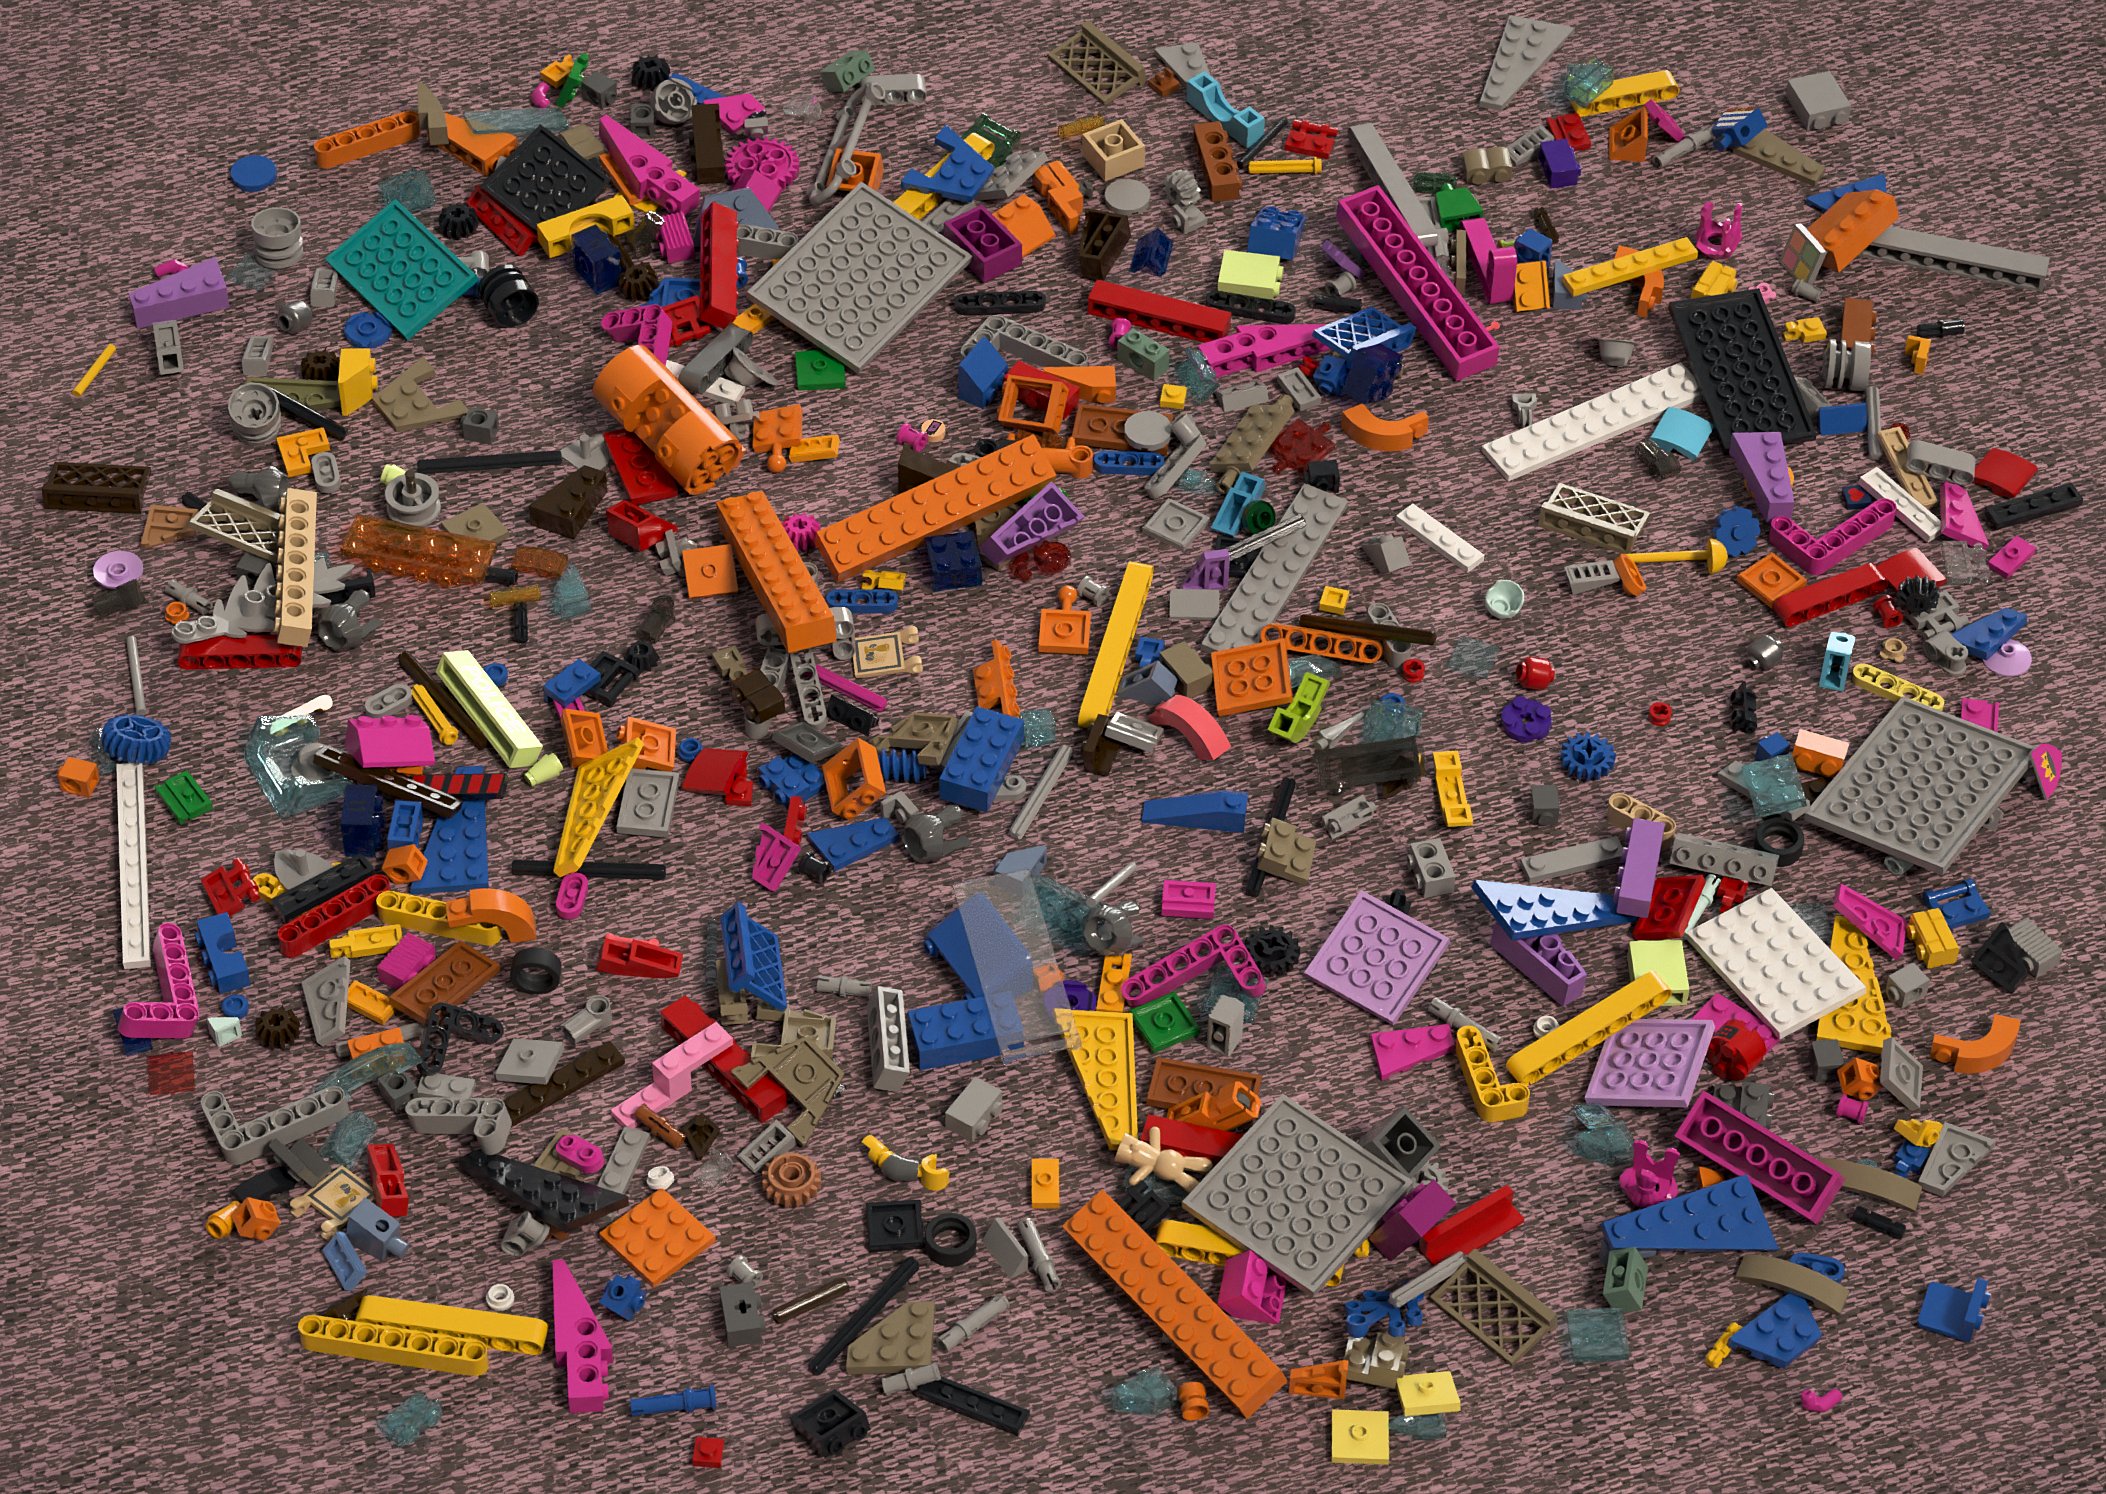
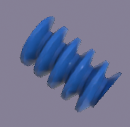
M882 748L878 760L885 781H889L891 774H893L896 782L900 780L901 775L904 776L905 782H909L912 775L916 783L920 782L922 776H924L926 781L927 765L919 764L915 750L912 751L910 757H907L905 750H902L900 757H897L895 749H892L890 756H887L885 749Z

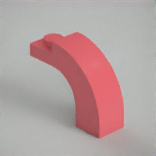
M1175 695L1167 702L1156 706V711L1148 716L1153 725H1169L1183 733L1200 760H1215L1231 747L1217 721L1201 705L1188 697Z

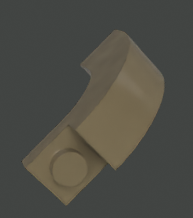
M725 958L715 959L721 1025L748 1023L745 989L742 988L738 993L729 989Z

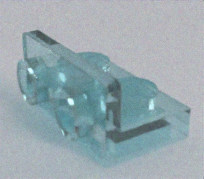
M419 1390L377 1422V1429L400 1449L405 1444L413 1443L418 1438L419 1433L427 1427H433L439 1422L443 1416L441 1402L437 1398L431 1401Z

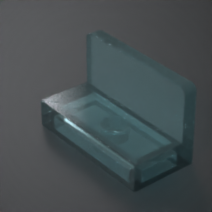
M361 1110L350 1113L336 1124L318 1154L322 1158L333 1156L345 1168H353L379 1127Z

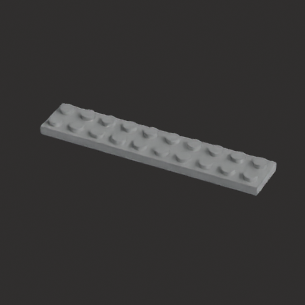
M1304 483L1280 522L1301 514L1305 519L1306 526L1262 548L1201 643V651L1211 654V652L1262 642L1260 636L1262 629L1276 621L1348 507V500Z

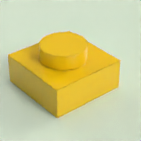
M1163 384L1160 407L1184 409L1187 387Z
M1325 586L1319 610L1343 615L1349 599V591Z

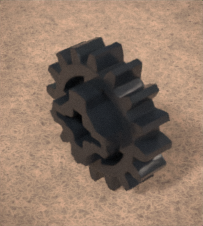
M1270 925L1269 930H1265L1263 926H1260L1259 933L1252 930L1250 937L1245 938L1244 946L1262 975L1265 972H1269L1270 977H1273L1274 973L1278 972L1283 976L1284 969L1292 971L1293 964L1298 965L1301 948L1298 946V938H1292V931L1284 933V927L1282 926L1278 930H1274L1273 925Z

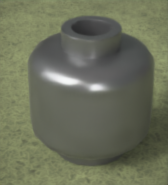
M300 300L283 305L277 313L278 326L289 334H297L307 329L312 323L310 307Z
M1766 634L1760 635L1747 647L1748 664L1754 670L1759 668L1763 671L1771 670L1783 658V644L1772 634L1769 636Z

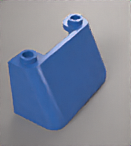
M979 893L970 897L925 935V941H923L925 952L929 956L933 955L934 958L943 956L964 984L965 994L963 995V1000L1010 991L1015 999L1033 990V963L1029 953L984 894Z

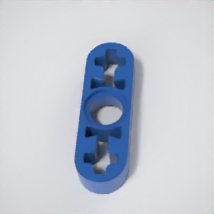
M1100 451L1094 457V468L1101 474L1153 476L1164 464L1163 456L1153 452ZM1126 461H1132L1135 463V465L1125 466L1123 463Z
M835 589L826 595V603L829 608L846 607L851 613H892L898 608V595L889 589ZM859 599H866L869 601L867 604L864 605L856 603V601Z

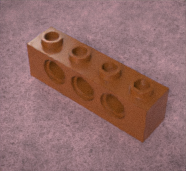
M1220 121L1193 124V143L1211 201L1239 199V190L1243 188L1242 178L1237 176L1238 167L1236 160H1232V146L1227 145V131L1222 129Z

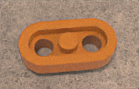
M1623 553L1614 560V565L1623 582L1622 587L1627 594L1639 596L1646 590V585L1632 559Z

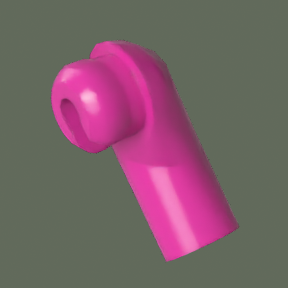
M541 82L531 94V101L535 106L538 105L541 110H544L550 104V100L545 97L550 87L545 82Z
M175 259L154 267L159 278L169 273L176 274L189 268L186 264Z
M1836 1388L1823 1397L1816 1396L1815 1392L1811 1390L1803 1391L1800 1396L1802 1400L1801 1405L1806 1410L1826 1412L1843 1399L1842 1394Z

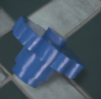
M1734 506L1732 510H1722L1715 518L1716 526L1711 530L1713 539L1723 543L1728 555L1737 557L1741 552L1748 554L1756 546L1757 541L1755 537L1760 534L1759 520L1752 517L1751 510Z

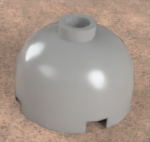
M677 78L665 80L657 85L650 98V105L654 110V116L662 123L668 125L682 124L691 118V105H697L696 97L694 98L691 92L693 90L691 86Z

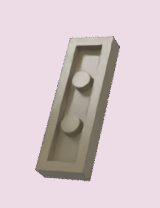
M1457 230L1456 239H1451V253H1455V255H1451V269H1455V271H1451V282L1458 292L1464 295L1466 283V230Z

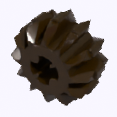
M641 262L635 266L632 263L630 268L624 267L623 273L619 274L618 286L620 291H622L626 299L632 298L634 302L640 298L645 301V297L658 288V276L650 264L644 265Z
M326 348L323 351L315 349L314 353L307 352L306 357L302 358L301 375L305 380L336 381L339 378L340 360L339 357H336L334 351L327 352Z
M282 1005L279 1009L275 1010L271 1006L269 1012L261 1011L260 1017L256 1018L255 1036L257 1040H260V1044L263 1047L269 1045L273 1051L276 1046H280L284 1051L286 1043L293 1046L294 1039L299 1038L300 1021L292 1009L285 1011Z

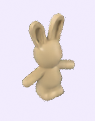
M1152 1127L1149 1131L1150 1145L1125 1133L1114 1159L1117 1163L1122 1162L1139 1168L1130 1177V1185H1137L1153 1171L1160 1179L1174 1181L1189 1194L1200 1182L1183 1172V1170L1205 1174L1209 1173L1213 1168L1212 1162L1207 1158L1183 1157L1174 1150L1161 1151L1160 1130L1158 1127Z

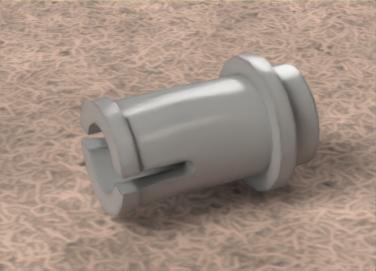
M1796 279L1791 292H1794L1795 296L1801 295L1818 303L1823 289L1806 283L1805 279Z

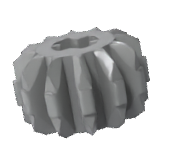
M1176 170L1170 173L1167 179L1164 180L1165 187L1163 189L1167 193L1166 197L1170 199L1171 205L1177 204L1184 210L1196 204L1200 199L1199 192L1201 189L1198 187V182L1195 181L1194 175L1190 174L1188 170Z

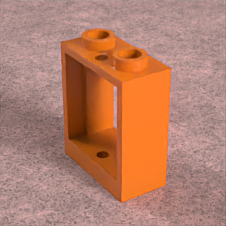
M1008 374L1007 382L1005 381L1002 387L1003 401L997 409L998 421L1003 426L1059 435L1069 388L1063 382ZM1019 388L1051 392L1044 423L1012 419Z
M860 738L855 739L822 765L832 812L848 821H851L886 794L876 747ZM862 767L865 783L849 795L846 779Z

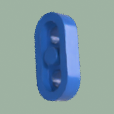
M1804 1252L1796 1253L1790 1258V1262L1814 1270L1839 1284L1843 1280L1844 1265L1835 1258Z

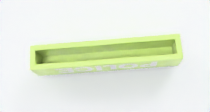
M468 650L443 652L436 669L437 675L509 768L535 765L543 745Z

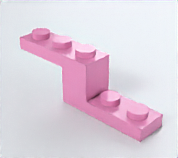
M715 1022L652 1062L654 1082L611 1109V1116L623 1128L625 1126L635 1128L642 1122L636 1119L634 1114L643 1103L655 1113H658L692 1091L691 1071L732 1046L733 1038Z

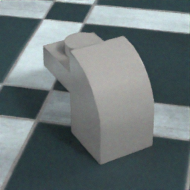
M177 320L153 323L160 375L184 372Z

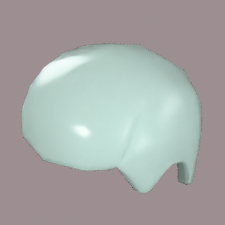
M1498 580L1485 595V607L1491 615L1499 619L1512 618L1520 611L1524 603V592L1517 583L1511 580Z

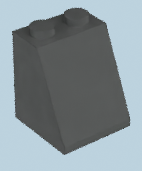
M1405 1106L1376 1122L1357 1142L1358 1145L1410 1180L1441 1147Z

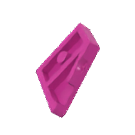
M750 93L709 99L703 102V104L719 103L721 126L731 135L744 127V119H748L752 113L756 111L760 113L762 110H765V107Z
M761 822L759 830L762 831L760 846H756V863L753 866L752 878L776 892L802 847Z

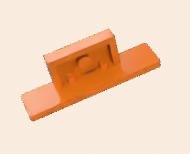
M995 639L991 641L994 659L973 669L978 706L991 709L1002 704L1003 714L1019 718L1021 712L1016 703L1018 693L1013 684V677L1015 675L1009 660L1011 659V653L1006 645L1003 646Z

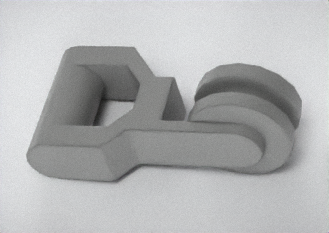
M1536 393L1511 394L1512 409L1517 411L1521 428H1525L1526 424L1528 426L1532 425V411L1537 406Z

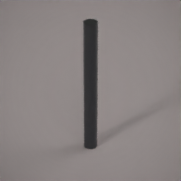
M1280 118L1237 161L1238 169H1243L1288 124L1286 118Z

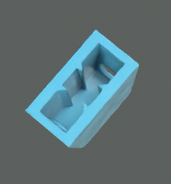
M1830 633L1821 672L1820 687L1844 692L1856 637L1846 633ZM1832 664H1840V671H1832Z

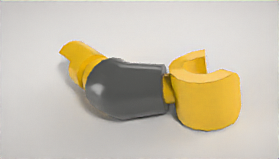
M869 1135L861 1141L870 1148L868 1158L875 1164H878L882 1173L889 1179L896 1182L917 1181V1177H920L922 1185L928 1190L933 1191L941 1190L948 1185L949 1171L944 1168L936 1170L937 1154L925 1157L921 1164H918L919 1160L903 1157L898 1153L889 1151L873 1135Z

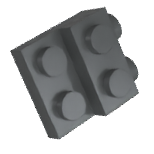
M1743 1081L1742 1087L1715 1084L1713 1092L1715 1098L1770 1130L1772 1114L1767 1113V1108L1772 1109L1774 1093L1769 1092L1770 1085Z

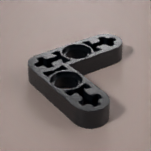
M445 1002L436 1003L427 1014L416 1061L417 1070L426 1077L435 1075L442 1069L450 1033L486 1045H492L504 1034L502 1023L495 1018ZM440 1010L445 1018L440 1022L439 1026H435L439 1020V1015L436 1013ZM460 1018L469 1019L472 1028L469 1030L462 1028L459 1023ZM488 1027H492V1032L495 1033L492 1037L489 1036V1031L486 1030ZM432 1033L439 1035L441 1045H433L429 1040V1035ZM431 1053H435L431 1064L434 1066L430 1069L425 1061L430 1057Z

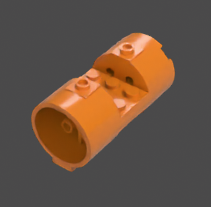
M643 345L632 346L615 356L603 368L594 383V398L627 431L634 432L655 453L656 461L691 495L702 494L716 485L714 481L720 478L723 473L728 475L732 469L738 467L746 452V449L739 443V440L707 408H704L680 384L678 378Z

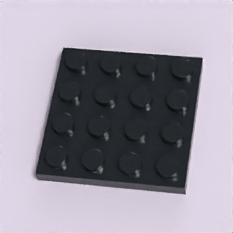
M540 124L480 186V190L538 235L537 224L590 206L611 184L612 179Z

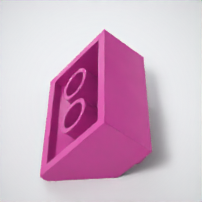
M388 715L382 716V718L360 716L358 719H348L345 749L363 768L435 765L430 730L419 716L407 715L405 718H396Z

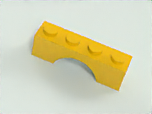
M622 195L537 224L538 242L549 258L570 252L572 241L581 233L598 230L616 236L635 229L634 212Z

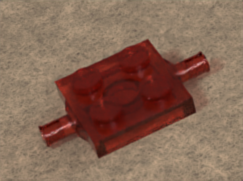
M1299 418L1275 438L1267 450L1279 460L1278 463L1272 466L1273 472L1279 475L1288 467L1303 474V472H1307L1308 462L1322 461L1335 449L1336 445L1324 436L1331 429L1330 425L1324 421L1314 429Z

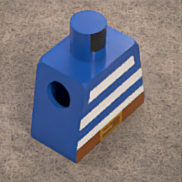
M1759 107L1728 108L1712 127V133L1716 139L1713 142L1715 149L1723 152L1726 148L1742 147L1765 129L1768 124Z

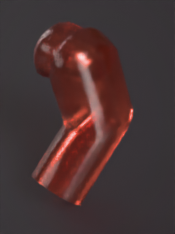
M1026 552L1016 556L1010 566L1011 573L1022 582H1027L1032 577V572L1025 565L1029 559V555Z

